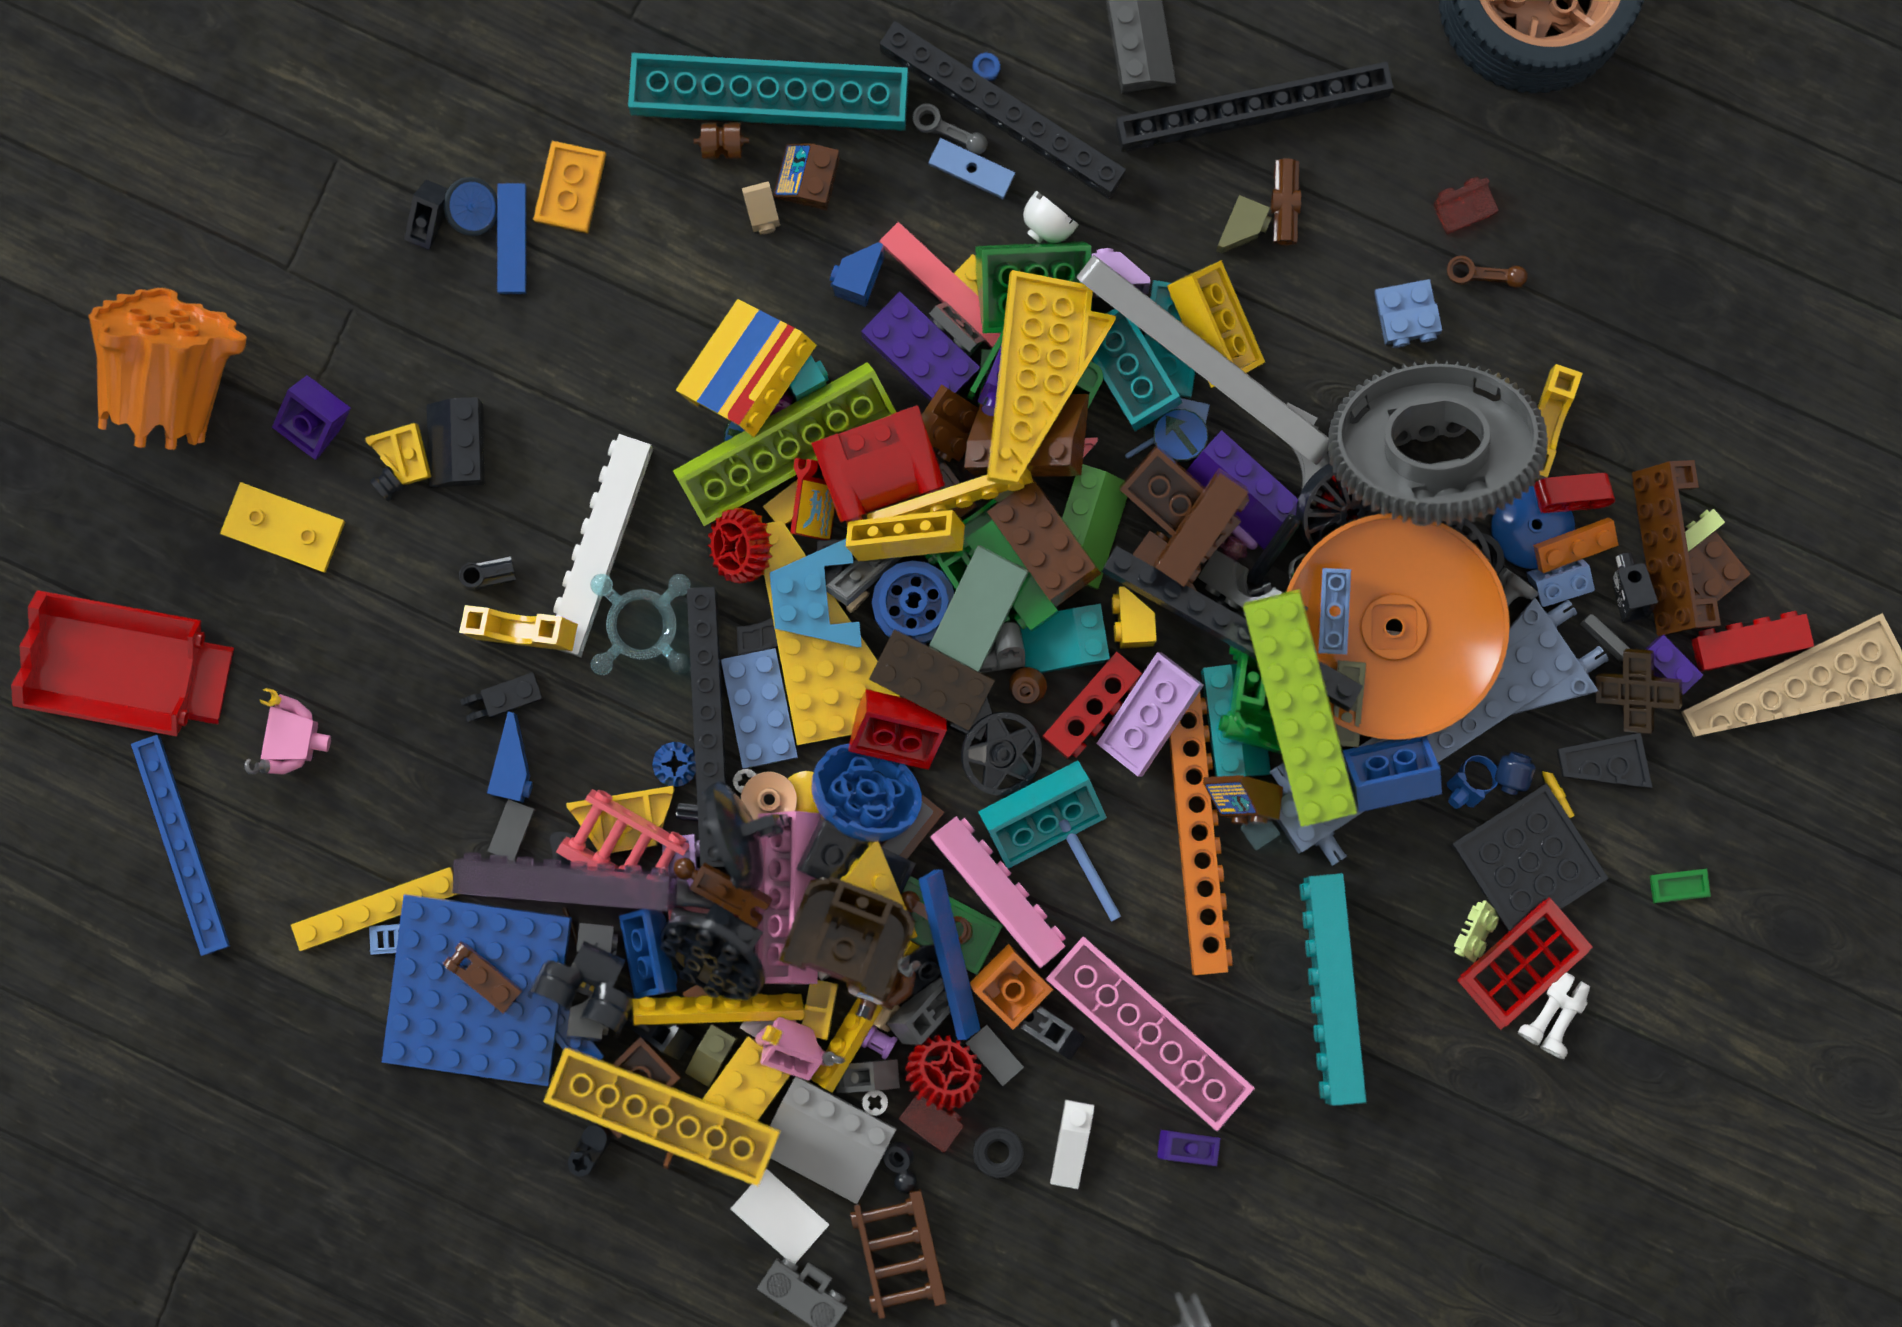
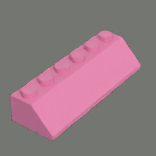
M801 811L758 814V819L769 814H788L791 823L790 826L783 828V834L768 838V836L760 838L764 867L762 885L758 890L773 899L766 910L756 907V911L763 915V920L756 927L763 931V934L755 946V953L765 970L766 980L764 984H817V970L806 967L804 971L779 961V957L810 880L815 879L796 868L821 818V814Z
M956 816L930 837L931 840L1038 968H1041L1065 947L1062 942L1066 939L1056 926L1050 928L1044 920L1048 916L1037 904L1034 907L1031 906L1026 900L1029 896L1028 892L1019 882L1014 885L1010 881L1008 876L1011 872L1001 861L996 864L989 856L993 853L991 848L983 839L978 843L972 836L975 830L965 818L960 821Z

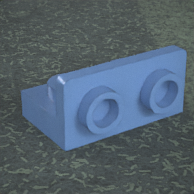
M1583 559L1546 573H1542L1538 569L1527 572L1528 581L1539 592V602L1543 607L1595 590L1590 566Z

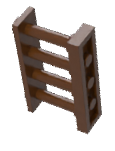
M921 1189L911 1191L910 1199H906L905 1203L862 1212L861 1203L855 1204V1211L850 1212L853 1228H859L874 1293L873 1296H869L872 1312H878L879 1319H882L886 1316L885 1307L928 1298V1300L934 1299L935 1306L946 1304L945 1292ZM908 1213L909 1216L915 1215L917 1226L912 1227L911 1231L873 1240L868 1239L865 1223ZM915 1242V1244L921 1243L923 1254L918 1255V1259L875 1268L872 1251ZM917 1270L928 1272L930 1282L925 1283L924 1287L881 1296L878 1279Z

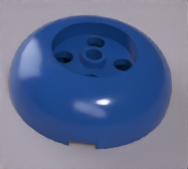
M844 744L827 751L825 756L818 761L813 772L811 783L812 796L819 813L825 820L831 822L840 832L850 838L865 842H881L893 839L904 833L913 824L920 812L922 804L921 790L915 776L905 764L849 752V744Z

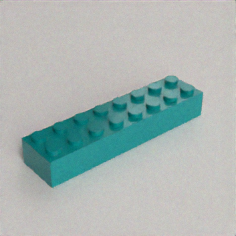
M1343 874L1303 878L1304 883L1299 885L1301 901H1306L1307 909L1306 912H1302L1304 929L1309 930V940H1305L1306 956L1311 957L1312 968H1308L1309 985H1314L1315 996L1311 997L1312 1014H1317L1318 1025H1313L1315 1042H1320L1321 1053H1316L1317 1069L1323 1072V1081L1319 1082L1320 1098L1324 1099L1326 1104L1329 1105L1364 1103L1366 1098Z

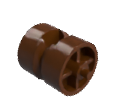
M728 122L723 127H719L717 123H701V136L694 138V144H699V147H701L702 159H718L720 154H724L725 158L729 159L741 158L742 146H744V143H749V137L741 135L740 122Z

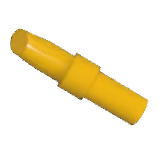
M1542 771L1545 783H1547L1568 817L1575 816L1565 798L1566 794L1563 788H1560L1554 774Z

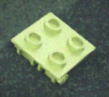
M1483 901V903L1478 902L1476 906L1472 907L1467 919L1473 921V923L1465 921V924L1471 927L1470 931L1462 928L1461 932L1467 934V936L1459 934L1454 944V947H1456L1454 953L1467 957L1473 963H1475L1477 957L1480 958L1483 955L1487 945L1485 940L1489 932L1495 930L1499 920L1495 909L1486 901Z

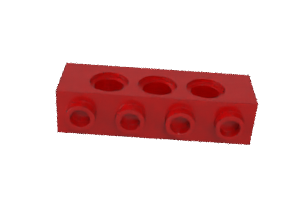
M1116 652L1042 738L1067 760L1071 755L1077 758L1087 746L1083 743L1090 734L1095 737L1105 726L1102 722L1108 713L1113 716L1123 704L1120 699L1126 692L1130 694L1142 673ZM1110 679L1117 680L1120 684V691L1116 694L1108 693L1105 689L1106 681ZM1091 700L1100 702L1102 712L1098 715L1090 714L1086 708L1087 703ZM1073 721L1080 722L1084 727V732L1079 736H1073L1068 731V725Z

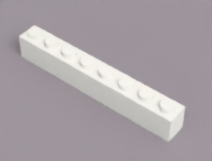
M621 434L618 435L617 441L612 440L608 456H611L608 467L603 466L599 482H602L599 493L594 492L590 508H593L590 519L585 518L581 534L584 536L581 545L576 544L572 560L575 562L572 571H567L562 586L566 588L563 597L557 598L553 610L554 613H557L556 616L564 617L578 624L573 651H560L578 657L582 656L653 451L651 444Z

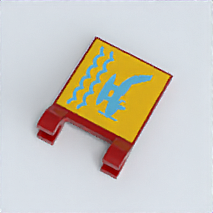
M795 458L794 471L798 477L790 534L819 540H830L835 507L825 479L812 477L817 471L818 461L807 459L806 462L804 459Z

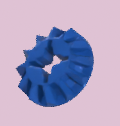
M671 742L663 745L655 753L652 766L655 776L668 786L678 787L687 784L696 773L695 753L689 746L683 743ZM673 752H675L678 761L687 763V765L678 767L676 776H674L671 767L663 766V763L672 761Z

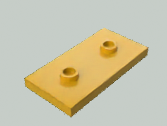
M240 482L220 534L326 573L345 521Z

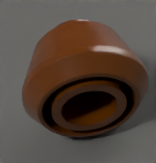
M1023 667L1015 671L1011 676L1009 689L1017 701L1024 704H1034L1044 697L1047 691V682L1039 670Z

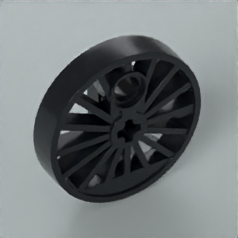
M1330 464L1319 469L1307 481L1300 493L1296 507V517L1301 520L1298 531L1303 542L1310 550L1327 536H1324L1323 533L1328 526L1332 527L1329 532L1330 534L1352 521L1382 514V509L1372 511V503L1363 506V499L1356 501L1355 493L1348 494L1347 488L1342 487V480H1337V473H1333V465ZM1332 476H1335L1341 497L1326 482ZM1321 485L1335 500L1334 502L1315 494ZM1312 499L1328 506L1326 509H1309ZM1308 517H1316L1312 524L1308 525ZM1310 534H1313L1316 538L1312 540Z

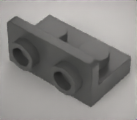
M946 301L935 306L929 313L931 315L930 320L969 357L984 342L985 338Z

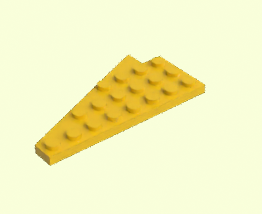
M1014 270L1009 274L987 481L1012 486L1016 485L1116 320L1115 315L1091 311L1093 291L1082 283Z
M782 520L766 523L768 524L767 533L772 534L769 537V543L774 545L769 551L773 556L768 559L770 567L765 569L764 574L773 623L774 613L770 572L806 557ZM827 592L830 624L851 623L835 597ZM775 629L797 745L851 735L856 711L866 689L900 697V695L869 680L878 661L862 637V647L857 648Z

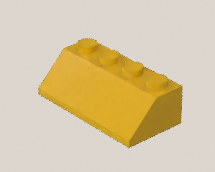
M1222 261L1167 285L1171 300L1177 308L1182 324L1245 373L1265 362Z

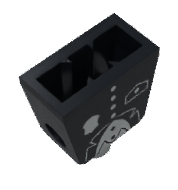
M1630 552L1616 556L1618 569L1612 578V583L1622 623L1650 617L1658 601L1645 563L1635 565L1633 555Z

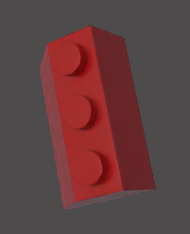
M866 689L856 711L849 752L929 770L947 731L946 719L906 698Z

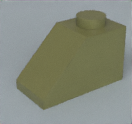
M1239 195L1216 251L1223 253L1257 239L1260 231L1266 233L1271 221V217L1267 216L1270 207Z
M711 1024L685 1073L710 1087L738 1038L717 1025Z

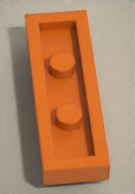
M1608 517L1533 545L1538 570L1546 573L1618 546L1614 520Z

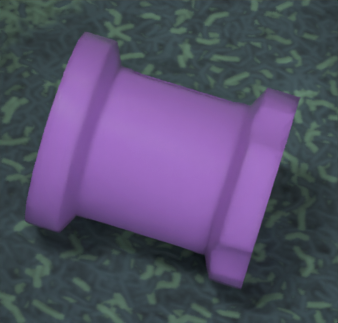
M873 1024L861 1046L863 1048H871L881 1054L882 1058L886 1060L898 1038L887 1036L877 1030V1026Z

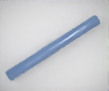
M1064 819L1059 822L1063 832L1071 830L1068 820ZM1069 834L1066 839L1111 922L1121 917L1119 911L1077 835Z

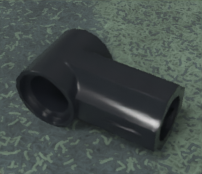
M511 557L476 564L467 563L459 571V579L462 585L470 591L516 581ZM475 570L479 572L480 578L476 583L469 584L465 581V576L469 571Z

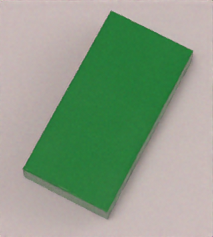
M1707 869L1649 875L1653 903L1711 897Z

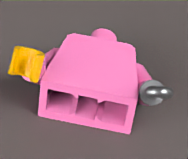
M263 689L271 693V699L268 702L259 699L263 705L270 706L261 753L262 760L260 763L257 762L255 764V768L252 771L249 768L251 759H247L244 768L248 774H256L259 770L261 773L286 774L301 768L305 761H311L313 750L329 751L331 736L317 733L318 722L313 721L312 713L303 704L282 694L278 695L272 689Z
M779 1017L773 1025H766L755 1038L756 1043L763 1046L762 1065L808 1081L820 1065L831 1066L834 1063L842 1064L845 1062L844 1057L835 1056L833 1052L823 1051L817 1043L814 1031L810 1027L798 1024L796 1020H787Z

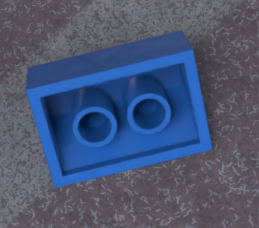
M1427 735L1411 739L1388 740L1343 750L1344 760L1359 812L1442 794L1440 768Z
M661 907L642 909L619 916L634 998L639 999L677 991L676 972L673 970L672 962L661 950V933L667 924Z

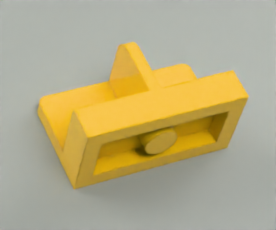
M817 980V984H809L802 1025L810 1027L814 1031L816 1038L824 1040L829 1038L839 984Z

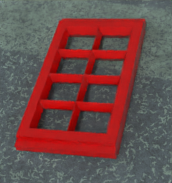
M1549 897L1461 974L1457 981L1501 1030L1590 952L1589 950L1592 946ZM1543 916L1557 930L1545 942L1531 929ZM1525 932L1539 947L1526 959L1513 945ZM1560 935L1574 950L1561 962L1548 948ZM1506 949L1520 962V965L1508 976L1494 961ZM1542 951L1556 966L1543 978L1529 964ZM1488 965L1502 979L1490 992L1476 978ZM1523 968L1537 982L1525 995L1511 981ZM1504 985H1507L1519 999L1506 1012L1492 997Z

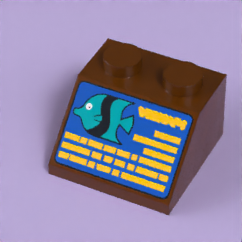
M787 144L773 197L827 211L840 161L839 150L815 144Z
M1243 775L1204 777L1203 784L1220 816L1232 819V824L1248 825V821L1254 824L1267 825L1268 820L1280 819L1283 786Z

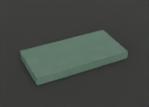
M981 545L977 546L929 646L978 672L981 671L1029 571Z

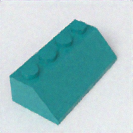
M1237 664L1203 668L1201 676L1204 685V698H1206L1207 722L1214 776L1243 775L1246 777L1271 775L1268 750L1223 738L1222 731L1218 730L1221 715H1226L1228 711H1231Z
M1078 760L978 811L1007 869L1067 839L1069 834H1077L1107 818L1095 790ZM1068 820L1071 830L1063 832L1059 826L1060 821Z

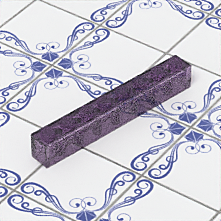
M464 853V857L454 860L453 894L668 911L677 907L678 877L675 873H669V868L652 867L651 871H641L642 866L625 865L624 869H615V864L598 863L597 867H589L586 861H571L570 865H563L559 859H544V863L534 862L533 857H517V861L507 860L506 855H490V859L481 858L480 853Z

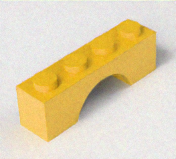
M1557 364L1549 372L1538 405V409L1541 410V415L1544 417L1548 443L1546 463L1543 465V471H1540L1539 479L1535 478L1536 481L1548 478L1556 454L1559 434L1582 376L1581 372Z
M465 605L459 633L482 641L573 651L578 624L561 616L537 614L534 617L521 616L490 608Z

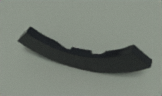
M842 540L817 541V551ZM843 565L824 567L826 586L842 572ZM773 618L758 624L737 627L738 656L778 647Z

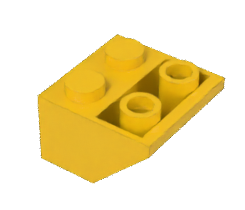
M1125 586L1119 587L1117 593L1113 594L1112 612L1113 614H1118V622H1115L1114 641L1120 642V648L1153 647L1156 643L1155 613Z

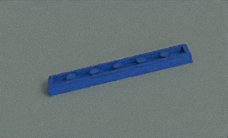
M933 870L920 878L919 884L958 1040H966L981 1029L943 871Z

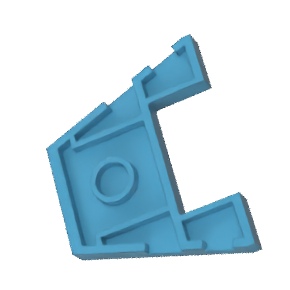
M846 539L770 572L775 629L852 647H862L859 622L830 624L824 567L853 564V555L846 548Z

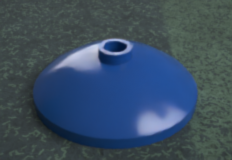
M1529 486L1528 493L1522 492L1521 499L1514 497L1513 505L1505 502V510L1496 507L1495 514L1491 520L1492 538L1500 544L1504 558L1515 566L1525 569H1538L1533 545L1575 530L1572 511L1540 512L1533 486ZM1532 521H1539L1541 528L1535 530L1532 527Z

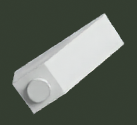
M1065 1099L1050 1184L1078 1189L1094 1105Z

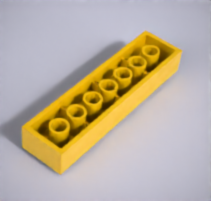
M570 1047L564 1049L544 1100L547 1104L756 1186L761 1184L781 1132L779 1129Z

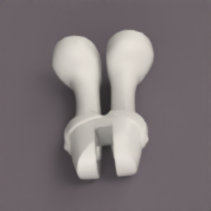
M1567 972L1549 987L1547 991L1549 999L1538 1018L1530 1025H1522L1518 1031V1034L1532 1044L1539 1045L1550 1020L1558 1008H1562L1551 1032L1540 1046L1542 1050L1560 1059H1564L1567 1055V1048L1562 1044L1563 1035L1575 1014H1581L1584 1011L1590 989L1589 985L1581 981L1571 997L1567 996V992L1574 981V976Z

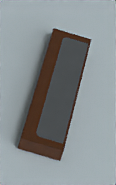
M922 795L921 809L913 824L901 835L885 841L881 847L908 859L945 812Z

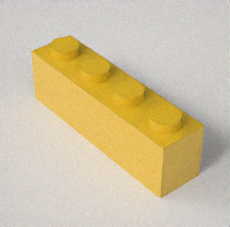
M953 510L848 521L846 548L858 561L962 551L965 525Z

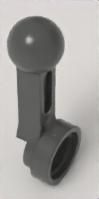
M923 104L914 111L913 122L919 131L941 134L965 145L969 152L976 155L984 153L987 149L988 142L983 134H970L944 122L941 119L939 110L935 106ZM924 114L934 115L935 120L931 125L924 126L920 123V119Z

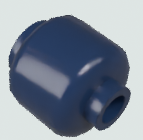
M1513 751L1509 755L1502 756L1495 774V781L1502 785V791L1517 795L1518 791H1527L1536 770L1535 765L1531 762V757Z

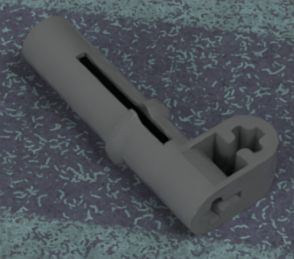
M1017 623L1003 624L981 671H979L981 673L1025 667L1024 644L1021 628Z

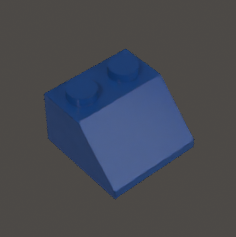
M875 243L843 258L840 266H834L830 281H832L831 286L836 297L866 307L885 257L884 245L882 243Z

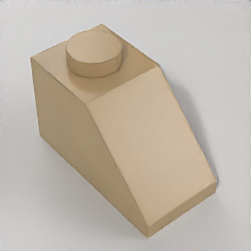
M769 181L742 188L753 232L759 231L760 234H766L775 231V227L780 226Z

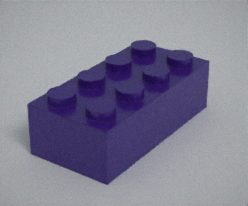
M901 292L861 331L862 338L929 401L932 400L941 384L959 395L980 373V367Z

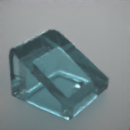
M1268 820L1267 825L1254 824L1249 821L1248 825L1240 827L1255 851L1280 835L1271 820Z

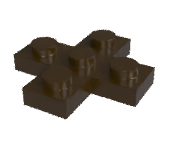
M1626 648L1623 652V675L1598 673L1596 675V688L1598 689L1596 692V703L1624 705V731L1652 734L1654 731V708L1679 710L1682 707V679L1654 677V650Z

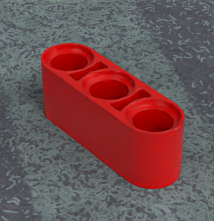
M1607 473L1549 477L1535 482L1533 486L1541 513L1598 509L1607 507L1615 502Z

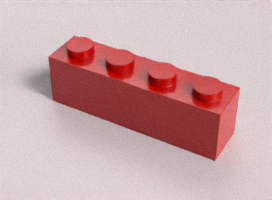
M1797 611L1780 614L1781 619L1770 621V617H1763L1753 620L1754 625L1743 627L1742 622L1725 626L1726 631L1716 633L1715 628L1699 631V637L1691 640L1698 670L1703 672L1814 647L1807 614L1797 615Z

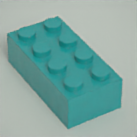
M1114 308L1106 314L1115 315L1116 320L1091 360L1101 368L1103 380L1134 431H1137L1183 402L1138 326Z

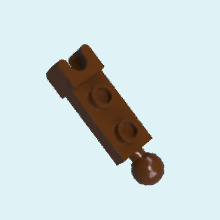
M680 858L674 864L673 870L676 877L682 880H694L690 890L739 916L740 920L753 927H758L763 920V915L757 912L755 907L766 910L773 901L772 897L758 889L752 892H746L741 888L735 889L730 876L705 862L700 870L696 869L694 862L689 858Z

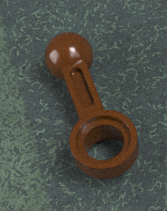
M1466 256L1454 257L1447 266L1448 278L1453 283L1459 285L1473 280L1505 282L1511 287L1518 288L1527 281V272L1521 266H1512L1509 269L1476 267L1473 261ZM1458 264H1463L1468 268L1469 273L1464 278H1458L1453 274V268Z
M913 891L903 892L901 897L907 911L910 913L915 912L928 920L925 904L920 902L919 896ZM954 916L955 923L960 922L964 927L963 934L958 937L960 945H963L972 937L973 928L967 919L961 916Z

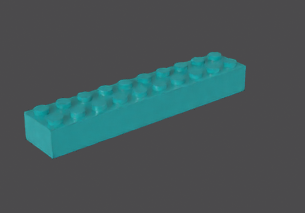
M632 53L628 108L632 116L905 130L908 68Z

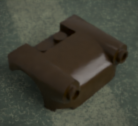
M820 877L810 880L779 961L804 971L806 967L812 968L860 987L859 992L886 1002L898 971V962L903 958L913 934L915 920L912 914L903 909L904 906L898 902L843 880L831 877L829 879Z

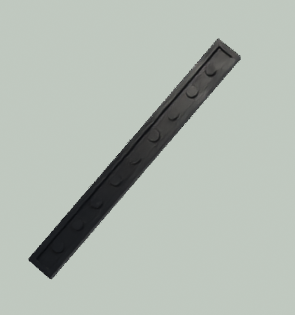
M1115 547L1102 573L1257 660L1249 626L1245 618L1187 585H1181L1162 571L1120 547ZM1319 661L1329 702L1349 712L1363 685Z

